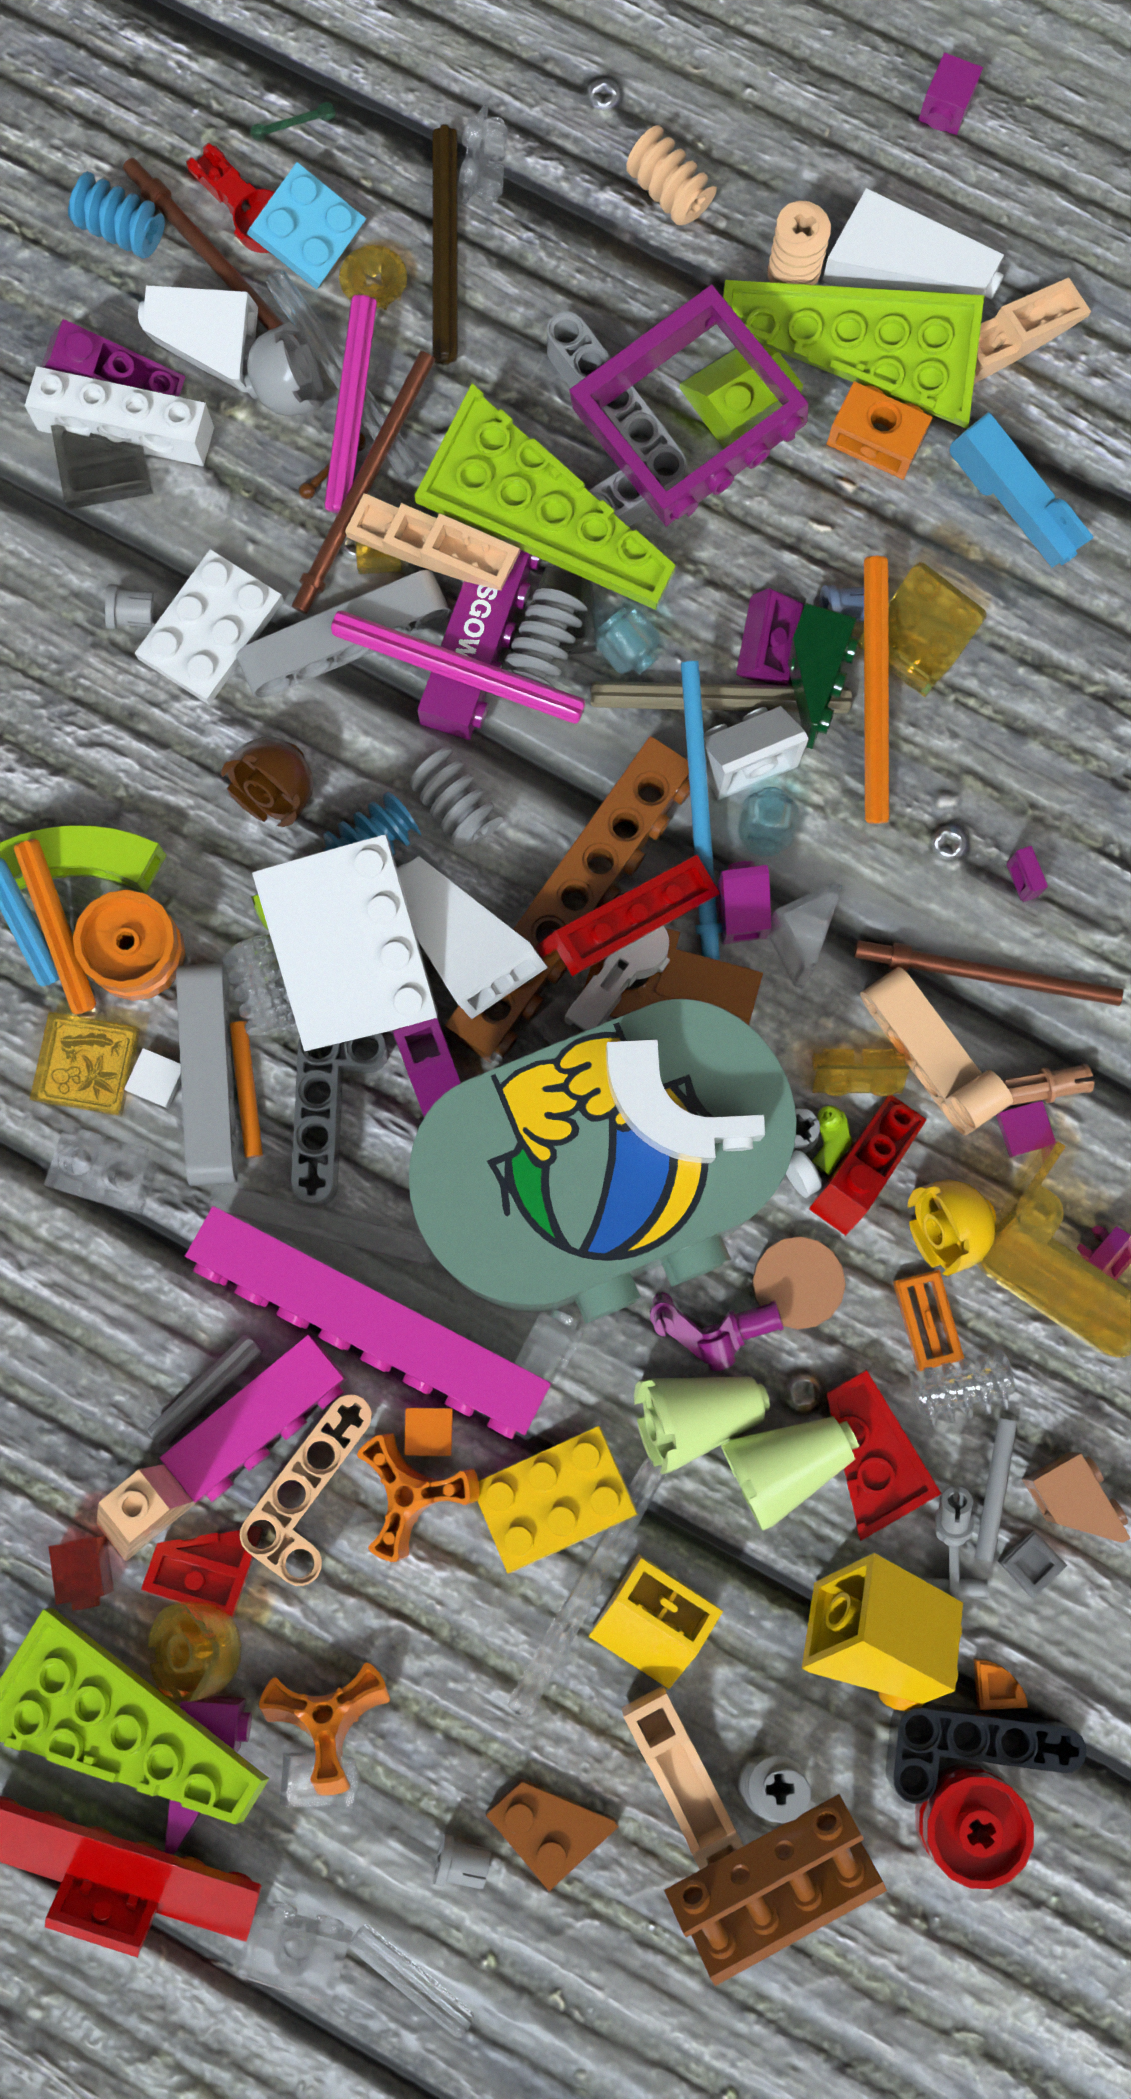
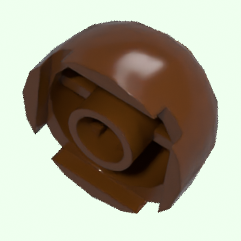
M261 737L244 743L234 751L221 770L222 778L228 774L231 781L230 785L226 788L231 797L245 811L260 821L265 822L268 819L267 814L274 819L281 820L277 825L278 827L292 825L301 815L312 796L313 775L304 758V754L296 745L279 739Z

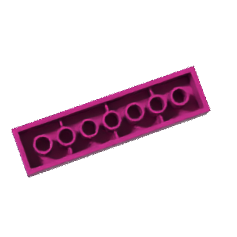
M215 1206L211 1207L185 1257L196 1262L193 1269L195 1273L226 1286L228 1280L238 1284L234 1292L235 1294L258 1306L267 1307L269 1301L280 1306L276 1315L300 1328L307 1329L310 1323L322 1329L318 1335L320 1339L347 1351L351 1344L364 1351L360 1358L362 1361L383 1372H389L392 1366L406 1373L402 1382L425 1394H431L433 1388L447 1394L448 1397L444 1404L466 1416H472L474 1410L490 1417L487 1426L510 1439H513L516 1431L525 1436L551 1385L545 1379Z

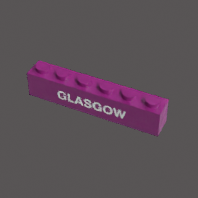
M520 550V554L501 591L464 581L441 647L503 669V663L498 662L503 647L510 649L517 629V623L512 622L517 608H525L531 590V584L526 581L531 569H539L542 559ZM431 672L417 709L420 724L470 740L474 727L481 729L485 722L489 703L484 702L487 692Z

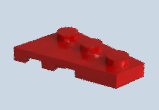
M867 1369L827 1392L831 1415L834 1416L838 1424L847 1421L859 1445L858 1448L852 1450L855 1460L845 1467L844 1471L860 1541L942 1494Z

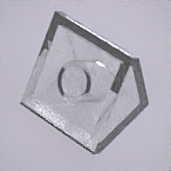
M833 882L775 910L771 918V931L768 936L795 987L803 989L814 972L843 886L841 884Z

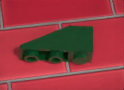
M808 603L805 604L792 639L788 666L801 726L808 737L806 747L813 749L818 733L827 735L835 710L828 707L831 697L840 699L848 674L841 670L844 662L853 663L860 638L853 636L857 618Z

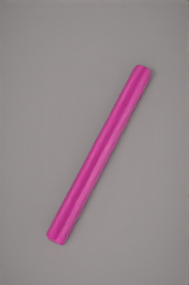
M343 610L337 611L332 621L331 630L332 634L336 637L574 724L578 723L584 712L585 700L581 697Z

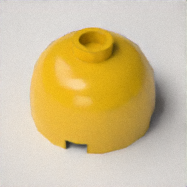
M951 1179L936 1181L912 1191L908 1199V1208L915 1206L916 1219L909 1221L910 1231L918 1250L932 1268L941 1265L946 1269L942 1274L949 1276L968 1269L984 1259L994 1243L996 1213L989 1200L984 1198L970 1184Z

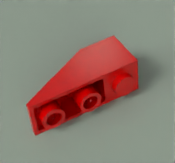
M889 1094L808 1209L846 1236L869 1211L927 1119L892 1094Z

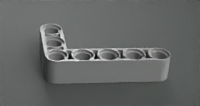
M562 311L555 314L549 320L547 325V355L570 388L587 377V375L582 373L583 371L596 370L611 359V356L576 313ZM562 337L572 338L574 341L570 343H562L558 341V339ZM633 386L611 401L624 405L623 408L612 409L607 405L602 408L605 415L666 491L684 479L686 458L682 450ZM644 435L650 440L639 443L631 439V437ZM669 468L675 473L671 476H662L656 470ZM619 470L590 489L589 492L599 501L604 500L614 509V514L630 527L653 510L641 495L634 500H628L620 495L625 491H634L637 494L639 492L624 473Z

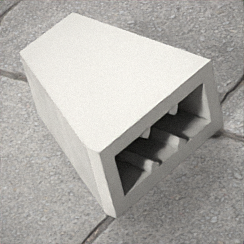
M146 285L145 301L142 300L138 309V319L143 331L159 346L239 391L248 392L244 375L248 373L247 359L250 347L255 342L258 306L248 292Z

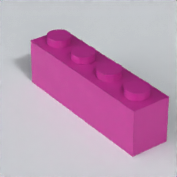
M307 1335L163 1454L160 1460L194 1503L206 1497L211 1502H214L234 1485L230 1479L233 1474L243 1466L248 1471H251L271 1454L267 1446L281 1435L287 1441L308 1423L303 1416L317 1404L324 1410L344 1393L340 1385L348 1378L316 1338L312 1335Z

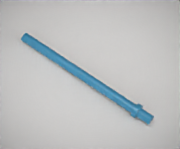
M699 661L681 662L694 854L698 855L715 884ZM715 897L698 907L700 925H695L696 934H700L702 956L719 960L718 933L723 932L722 923H717Z

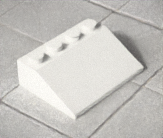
M381 835L252 872L304 1051L395 1030L438 1017L437 1007L388 835Z

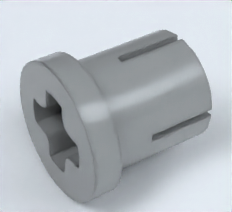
M108 584L105 600L106 628L117 629V625L152 628L154 593L119 589L118 584Z
M795 1109L796 1124L801 1125L805 1123L809 1130L804 1134L805 1140L800 1135H796L794 1151H802L805 1154L818 1142L820 1124L813 1112L807 1109Z
M443 1834L435 1862L433 1885L444 1887L445 1883L448 1882L483 1889L489 1870L490 1848L454 1841L453 1835Z

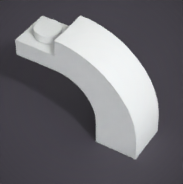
M658 1040L607 1042V1076L615 1105L630 1129L640 1139L659 1152L687 1162L712 1163L716 1158L715 1143H723V1151H744L753 1149V1141H761L765 1136L764 1115L702 1117L691 1114L675 1104L665 1091L661 1081Z

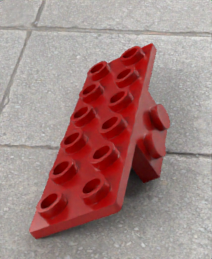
M0 1796V1862L61 1882L47 1913L45 1928L136 1958L140 1954L156 1913L244 1942L249 1940L262 1885L252 1881L247 1875L235 1871L228 1873L206 1866L197 1858L190 1856L180 1858L159 1851L157 1847L148 1842L137 1841L134 1843L115 1837L104 1828L78 1825L66 1821L64 1817L55 1812L44 1811L41 1813L20 1806L9 1797Z

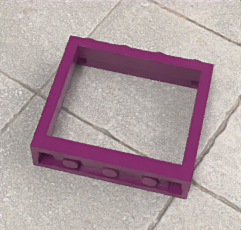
M712 284L569 389L575 413L665 527L676 519L678 520L684 514L688 517L692 515L697 509L698 503L711 493L714 495L722 493L732 484L734 476L746 467L752 469L760 465L769 456L772 448L783 440L789 442L795 439V432L804 427L808 422V401ZM717 324L783 406L666 491L605 415L602 408Z

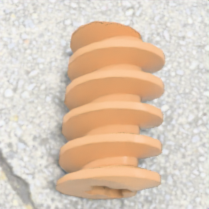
M655 125L648 129L632 148L626 163L627 172L632 178L638 179V184L644 190H649L650 197L655 202H660L662 210L665 213L671 214V219L676 225L683 226L699 218L708 208L716 194L717 187L711 186L703 190L707 184L708 176L704 172L694 176L697 169L696 163L692 160L683 164L686 157L685 151L677 149L672 152L675 145L674 140L671 137L661 140L664 130L660 125Z
M795 201L789 203L781 210L777 218L769 258L768 279L770 283L817 284L821 275L828 240L831 235V223L827 214L820 206L810 201Z

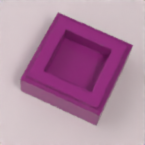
M1032 845L1017 850L1007 861V868L1019 898L1023 902L1038 898L1048 887Z
M1043 1101L1003 1111L996 1115L1009 1158L1056 1144Z

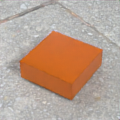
M406 1408L404 1455L452 1456L453 1408Z

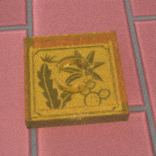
M49 1012L29 1100L37 1103L122 1117L127 1097V1091L124 1088L132 1073L141 1029L136 1026Z

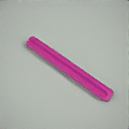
M354 295L350 305L324 503L327 511L338 514L354 483L377 309L376 299L368 295Z

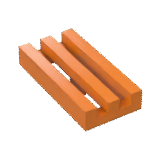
M940 1270L893 1281L917 1371L965 1360ZM926 1282H930L950 1351V1354L943 1355L923 1285ZM913 1286L932 1354L931 1359L926 1358L907 1287Z

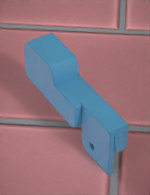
M987 412L950 445L949 451L951 456L980 493L986 496L994 494L1051 568L1059 563L1062 566L1078 554L1076 552L1078 548L1094 538L1068 503L1060 498L1055 499L1053 492L991 413Z

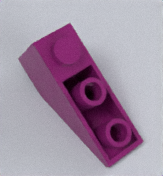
M62 319L52 334L41 365L42 368L177 397L180 396L186 377L65 319Z

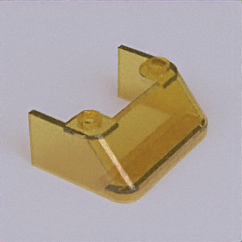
M1057 1141L1038 1152L997 1214L994 1243L984 1259L977 1263V1265L985 1275L1102 1355L1110 1358L1127 1357L1131 1355V1290L1053 1238L1063 1220V1207L1058 1197L1041 1184L1066 1147Z

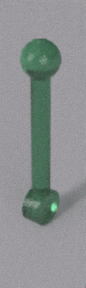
M325 102L320 104L317 110L265 126L256 123L252 125L250 134L254 140L262 141L267 134L319 118L323 121L330 120L335 116V110L332 103Z

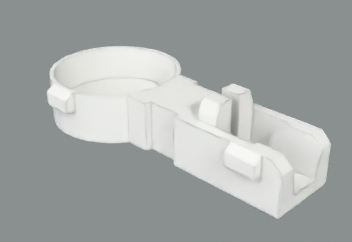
M665 927L657 929L607 957L598 976H593L577 1000L568 1009L565 1015V1023L570 1026L574 1023L583 1029L584 1032L607 1023V1018L620 1002L621 994L627 986L630 988L635 979L647 978L657 972L662 973L670 962V959L667 958L669 937ZM619 960L628 964L624 971L618 967Z

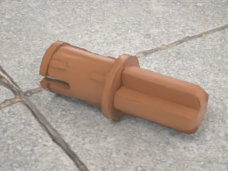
M1087 1064L1053 1071L1044 1067L1036 1074L1002 1080L1012 1095L1013 1104L1011 1105L1044 1100L1047 1104L1053 1103L1056 1097L1090 1093L1094 1088V1081H1075V1079L1093 1076Z

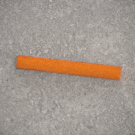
M232 1022L229 1026L245 1158L263 1156L248 1022Z

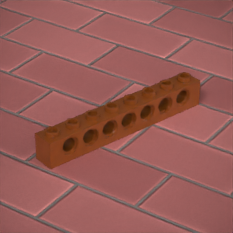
M652 736L647 739L513 930L530 942L537 953L538 951L535 946L539 942L536 938L542 930H558L618 897L621 890L616 885L625 873L632 876L639 868L646 856L641 851L650 837L657 841L671 820L666 815L675 802L682 805L690 795L688 760ZM652 787L661 793L662 798L656 802H646L640 798L638 792L643 788ZM627 822L636 828L637 833L631 838H621L615 834L613 828L618 823ZM601 857L611 863L612 869L605 874H596L589 869L588 863L594 858ZM578 893L585 897L587 904L584 908L573 911L566 908L562 900L568 894ZM558 951L542 958L548 968L536 975L531 982L521 985L499 1000L505 1002L511 1008L509 1015L505 1019L500 1021L491 1020L486 1016L485 1010L471 1019L458 1006L445 1024L447 1034L489 1063H492L497 1055L504 1058L519 1037L514 1033L523 1018L530 1021L543 1004L544 998L539 995L549 981L554 985L557 984L567 970Z

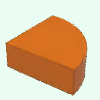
M973 1658L977 1708L980 1710L1028 1708L1023 1688L1009 1671L992 1661Z

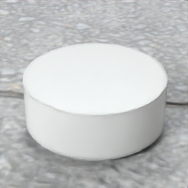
M794 1151L786 1175L798 1193L807 1198L821 1189L822 1181L817 1169L807 1155L802 1151Z

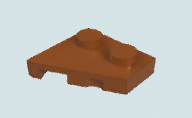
M523 1778L486 1811V1817L548 1891L552 1890L619 1827L614 1817L608 1814L604 1816L578 1805L577 1801L563 1795H555L545 1791L542 1786Z

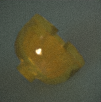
M201 1601L182 1602L164 1608L153 1622L148 1638V1647L155 1646L156 1663L149 1664L151 1675L159 1690L171 1701L195 1702L221 1692L236 1676L241 1663V1638L239 1629L232 1616L215 1604Z

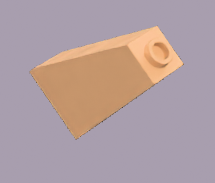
M164 1464L138 1469L98 1503L97 1526L122 1558L127 1561L197 1502L194 1503Z

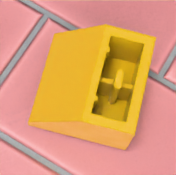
M638 1553L588 1636L670 1689L699 1653L723 1610L718 1604Z

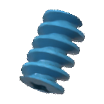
M89 171L84 172L78 179L70 196L68 206L70 220L73 221L76 227L82 230L88 229L89 233L97 237L103 236L104 240L111 244L118 243L120 248L126 251H133L134 255L142 259L148 258L157 248L165 227L164 216L160 213L154 217L155 205L153 202L146 200L140 205V198L137 194L132 192L125 198V190L117 185L111 190L109 181L102 178L96 182L94 174Z
M386 792L383 794L385 809L375 802H370L368 804L370 819L359 811L353 814L355 828H352L344 821L338 823L341 838L326 831L323 833L326 847L322 849L325 852L381 835H388L394 856L396 855L393 843L395 839L408 847L411 845L408 834L410 829L421 837L422 835L403 803L390 792Z

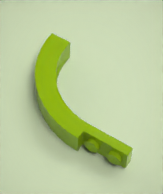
M97 826L44 828L20 834L0 842V859L2 858L6 861L20 890L26 888L27 885L14 852V846L17 843L30 839H37L40 842L52 879L66 877L101 878L125 884L145 894L167 856L161 846L154 841L129 832Z

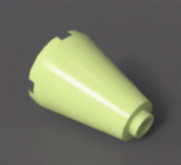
M752 1377L651 1378L638 1381L634 1390V1405L643 1403L644 1417L637 1419L642 1442L653 1466L662 1465L661 1474L679 1469L762 1423L765 1418V1411H768L770 1407L765 1387L761 1383L757 1384Z
M834 1416L731 1439L721 1445L733 1475L742 1489L743 1496L762 1531L776 1525L855 1460L852 1450L859 1447L847 1421L838 1424Z

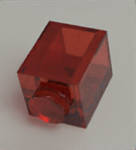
M105 1535L48 1546L56 1605L71 1602L72 1611L92 1608L101 1605L100 1597L114 1592L108 1542Z

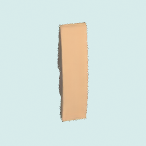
M1069 277L1002 306L994 318L981 323L974 384L1043 346L1089 316L1091 310Z
M365 493L345 530L347 538L390 556L456 579L500 591L520 554V548L440 513L435 518L403 503L397 508Z

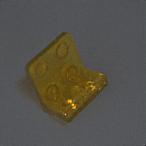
M922 562L916 563L888 604L889 670L923 697H926L951 670L986 620V611L928 565ZM863 632L862 635L860 636V642H859V645H858V646H859L860 648H862L863 650H864V632Z

